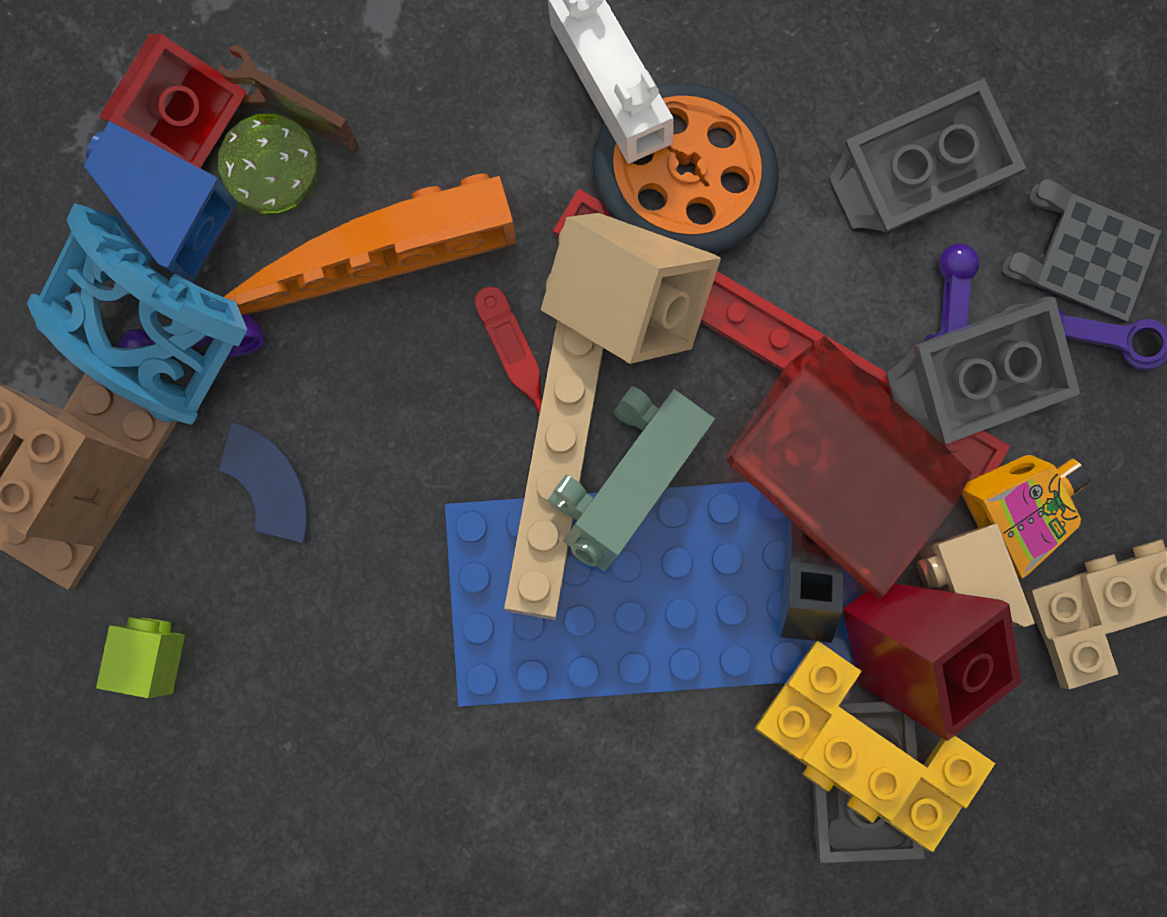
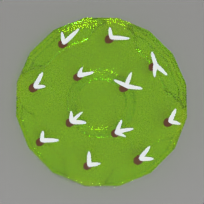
M256 114L239 121L226 134L218 152V172L226 189L241 205L258 213H280L297 206L306 197L305 194L310 190L311 185H314L318 175V155L308 133L294 120L279 114Z

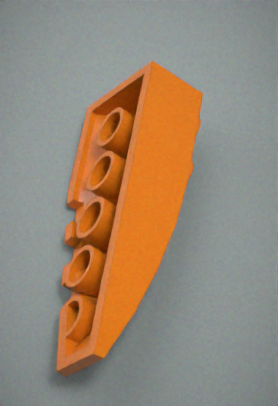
M476 174L460 181L461 186L444 191H441V188L438 186L417 190L412 193V199L353 219L304 243L261 269L225 295L224 298L236 301L241 315H249L516 245L513 220L500 176L489 178L488 174Z

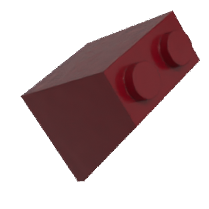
M879 582L843 608L854 664L856 668L861 670L857 677L859 685L946 741H949L1021 684L1010 604L1003 600Z

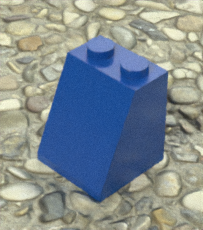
M109 121L104 131L96 133L91 139L86 150L87 161L84 167L156 262L172 276L176 273L193 283L238 202L217 177Z

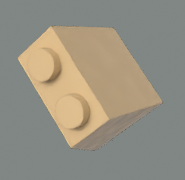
M600 213L566 217L564 227L559 235V246L552 271L546 281V293L541 311L630 364L691 350L721 258L704 250Z

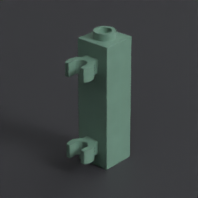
M631 386L613 413L624 423L636 426L643 432L600 491L593 498L578 481L565 475L547 500L557 511L570 515L577 520L563 542L571 547L575 557L584 564L592 567L597 566L604 572L715 420L714 417L675 389H673L659 409L652 404L644 392Z

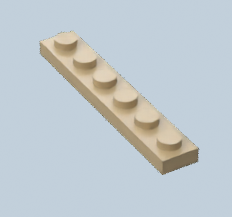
M558 320L504 607L505 612L556 620L569 549V545L563 542V540L572 529L574 518L557 511L547 500L565 475L572 477L579 483L581 481L604 350L600 345Z

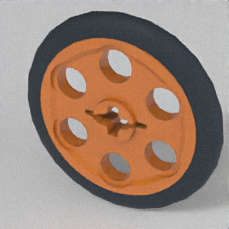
M689 82L658 85L659 94L670 113L680 116L685 121L686 130L680 134H673V144L652 153V160L644 165H636L632 162L627 163L604 123L595 142L592 166L596 190L605 210L612 218L712 254L735 247L754 234L767 218L777 196L779 169L776 151L762 123L749 108L733 96L711 86ZM713 128L727 130L733 137V145L728 148L715 147L708 140V131ZM691 162L696 166L693 174L686 172L680 175L677 172L679 163L685 166ZM729 172L738 173L745 179L747 189L741 193H731L722 186L721 176ZM646 189L657 190L664 197L665 205L659 210H647L639 203L638 194ZM694 203L704 204L711 210L713 220L705 225L693 223L686 214V208Z

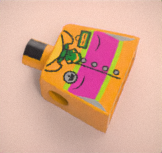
M1026 455L966 482L958 488L978 528L998 524L1017 576L1024 578L1079 528L1081 518L1071 496L1090 484V478L1083 466L1074 459H1070L1056 469L1049 462L1032 455Z

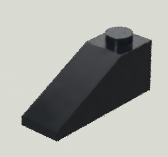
M794 474L782 586L780 637L832 643L843 613L845 479Z

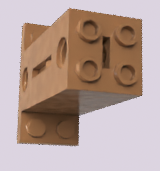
M84 374L63 409L0 383V550L65 589L74 590L178 421L165 422L157 419L148 409L119 396L87 374Z

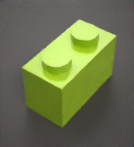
M128 617L127 625H109L96 688L144 698L173 694L185 634L170 632L172 622L147 617Z

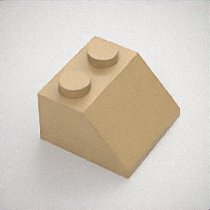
M998 524L976 528L918 549L922 559L916 561V566L925 588L1003 600L1010 604L1013 627H1027L1035 624Z

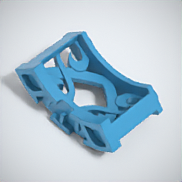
M74 203L66 219L71 230L68 240L40 296L31 294L27 302L30 313L36 322V328L70 362L104 387L148 409L159 420L165 422L176 420L192 425L198 416L196 411L233 345L239 346L247 332L236 301L209 292L176 273L168 280L149 266L153 256L136 241L121 217ZM110 278L115 281L114 288L102 283L110 280ZM78 286L81 287V291L75 292ZM129 294L140 300L139 317L147 335L156 344L137 348L112 347L103 327L99 300L113 301ZM158 312L171 318L172 323L162 326L157 316ZM206 336L212 337L213 340L204 356L190 348ZM172 356L196 370L186 388L160 378L161 373H167L174 380L184 376L182 366Z

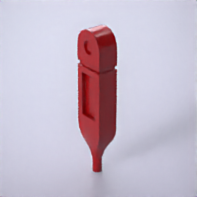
M485 287L478 292L475 298L477 312L483 325H485V329L510 381L518 390L533 401L538 414H540L542 400L540 394V372L537 362L505 295L496 287Z

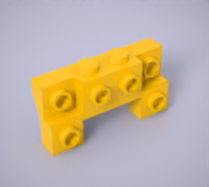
M819 641L814 642L789 680L765 711L754 730L806 765L807 768L803 775L827 792H830L832 787L836 786L849 795L851 798L846 805L871 823H874L879 816L921 847L933 852L961 808L968 807L995 763L956 736L952 737L949 741L941 738L924 765L916 761L839 707V704L861 673V670Z

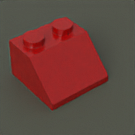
M149 34L98 118L107 124L110 121L188 163L201 168L247 91L239 85L225 80L221 73L163 34Z

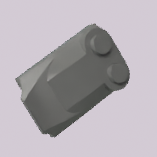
M985 78L847 139L841 157L835 169L829 175V179L853 229L867 228L889 232L985 189L996 188L1006 180L1023 173L1026 170V166Z
M1043 297L1029 303L1013 304L1002 313L914 345L906 356L888 371L885 376L897 420L902 430L926 435L942 444L954 442L1080 394L1055 297Z
M857 678L839 704V707L918 761L915 720L861 687ZM813 783L815 811L813 835L817 845V860L819 863L925 859L923 847L879 816L874 823H871L850 809L846 804L851 797L839 788L833 786L830 792H827Z

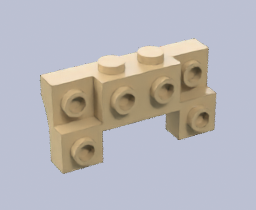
M1163 539L1132 548L1135 555L1133 558L1117 562L1115 554L1085 562L1087 572L1024 591L1031 614L1047 646L1060 688L1072 689L1118 675L1105 634L1167 616V547L1165 548Z

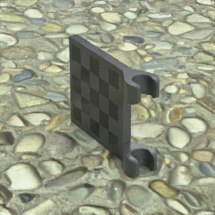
M1046 179L1041 181L1040 184H1036L1029 196L1030 203L1043 209L1059 212L1061 216L1043 263L1041 264L1024 253H1014L1005 259L1002 267L1003 276L1037 286L1120 322H1128L1162 231L1073 194L1052 180Z

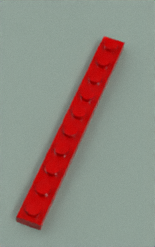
M578 189L553 229V235L559 238L566 217L595 213L611 216L605 210L601 201ZM716 272L700 322L701 324L965 482H969L999 467L1011 446L984 430L948 444L939 443L917 432L902 430L897 420L886 381V371L720 272Z

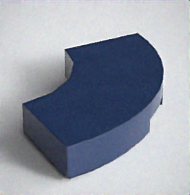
M231 421L219 471L236 478L249 492L255 509L254 531L306 544L309 525L308 502L303 484L295 468L282 450L268 438L255 430Z

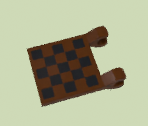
M232 45L229 51L231 54L241 58L243 62L241 67L235 71H229L223 65H219L218 70L224 79L232 84H256L258 87L254 94L244 96L241 101L242 105L249 108H272L355 155L359 145L345 118L258 70L248 52L241 46Z

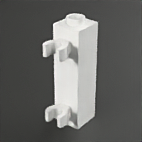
M548 0L551 27L627 163L629 164L672 145L673 116L659 94L658 87L649 72L644 68L606 0Z

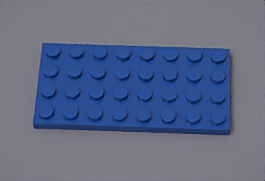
M847 475L821 476L845 479L844 608L857 598ZM792 479L666 488L620 554L605 572L597 566L592 567L581 562L575 557L569 546L556 620L505 612L504 609L524 498L445 504L458 707L786 683L812 644L816 642L780 637L782 586ZM588 493L593 498L597 495V493ZM574 519V521H573V526H574L575 523L577 522L576 519ZM842 613L832 643H820L855 666L844 614Z

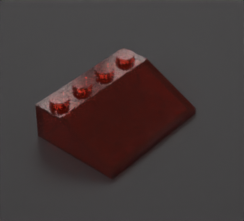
M825 336L787 364L725 459L728 464L877 599L886 594L952 511L972 474L968 468Z

